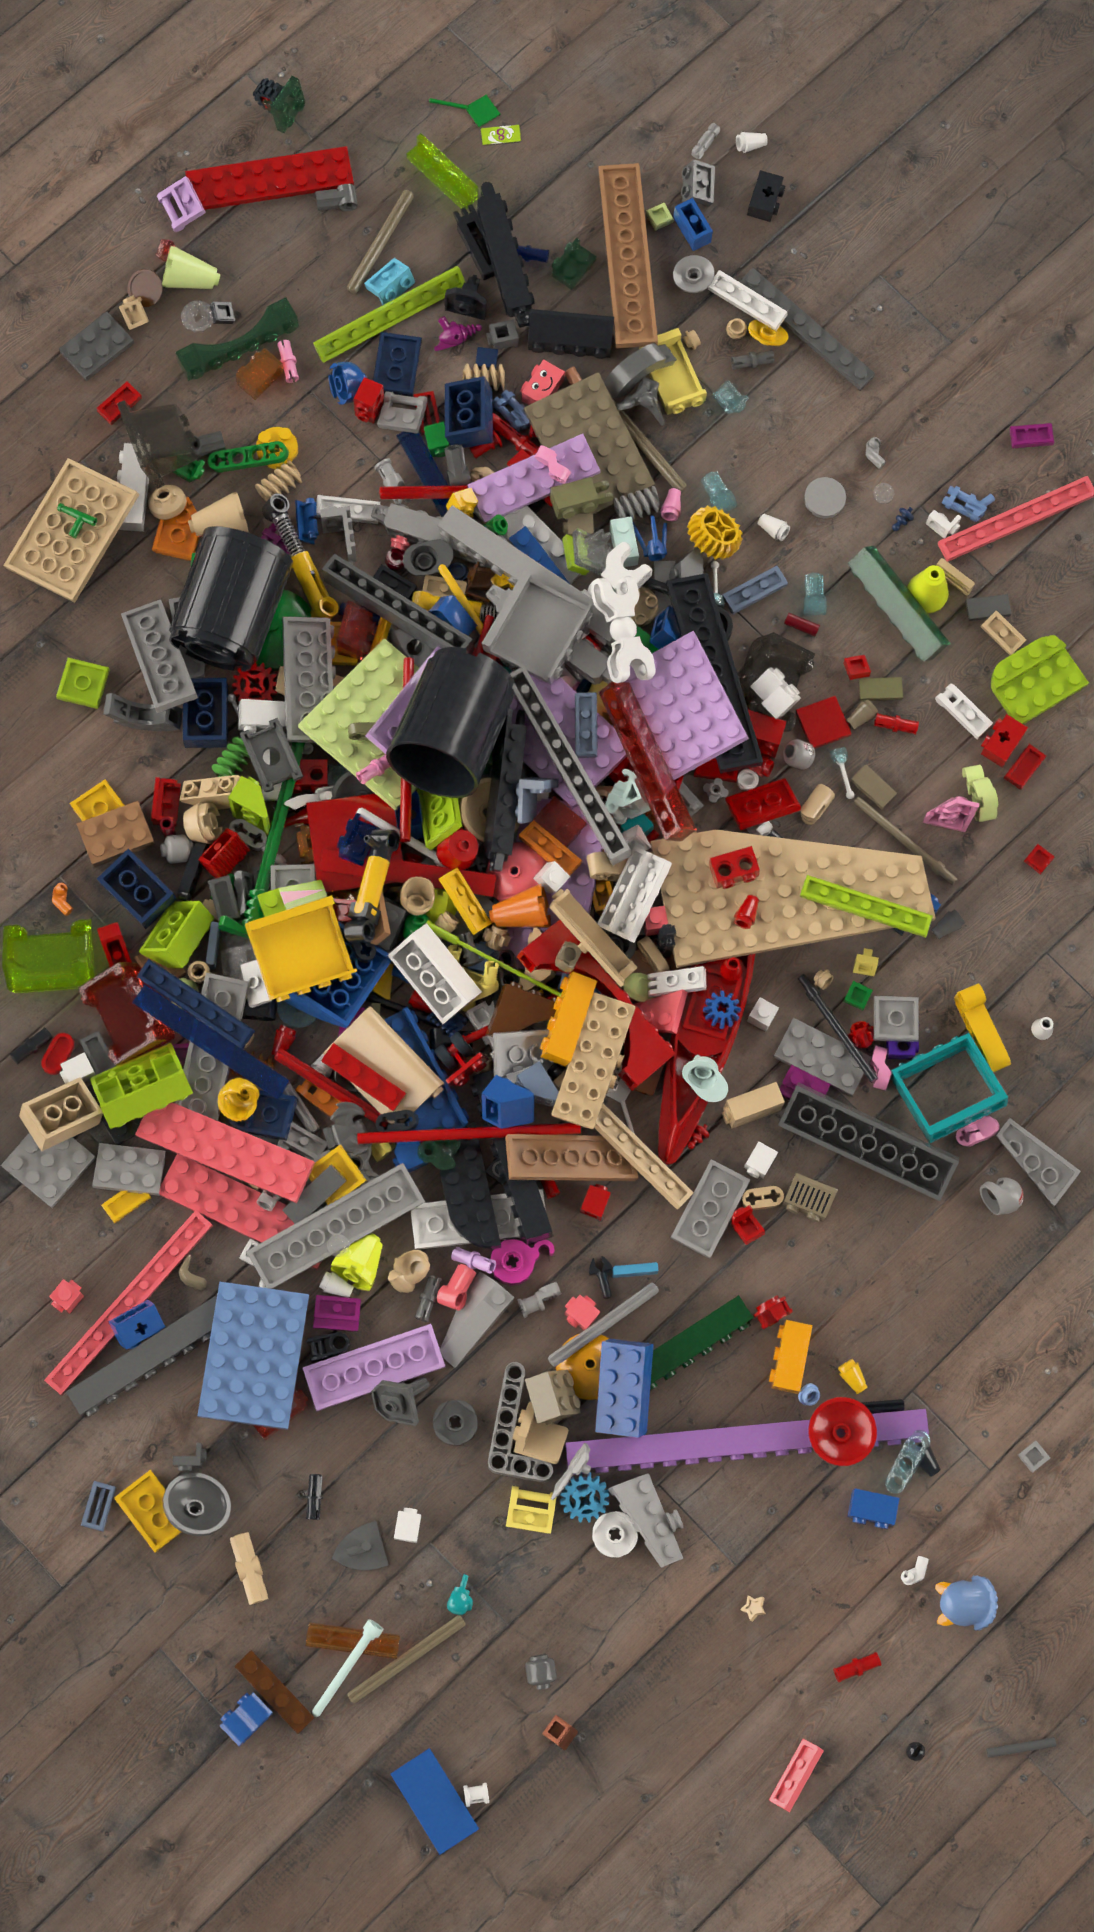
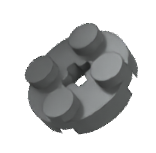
M451 1400L444 1402L434 1413V1431L436 1436L445 1444L460 1446L469 1442L477 1431L478 1418L475 1410L465 1401ZM459 1417L461 1427L451 1428L449 1420Z

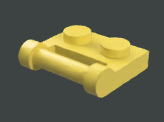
M512 1486L506 1527L551 1534L556 1498L551 1500L553 1492L545 1494L521 1490L517 1486ZM517 1498L549 1503L548 1510L516 1505Z

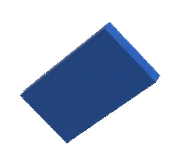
M430 1748L391 1773L392 1778L439 1855L479 1829Z

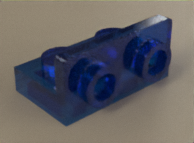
M356 812L354 818L348 820L345 828L347 832L345 836H340L337 848H339L340 858L363 866L371 850V847L364 842V837L370 835L373 830H380V828L360 821L361 814Z

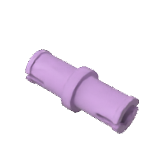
M456 1247L451 1255L453 1261L466 1264L471 1269L477 1268L491 1274L496 1268L495 1260L483 1257L476 1251L469 1252Z

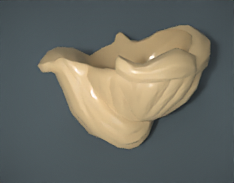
M411 1250L394 1259L393 1270L389 1272L388 1280L394 1289L405 1293L414 1290L415 1284L419 1283L430 1270L427 1254L421 1250Z

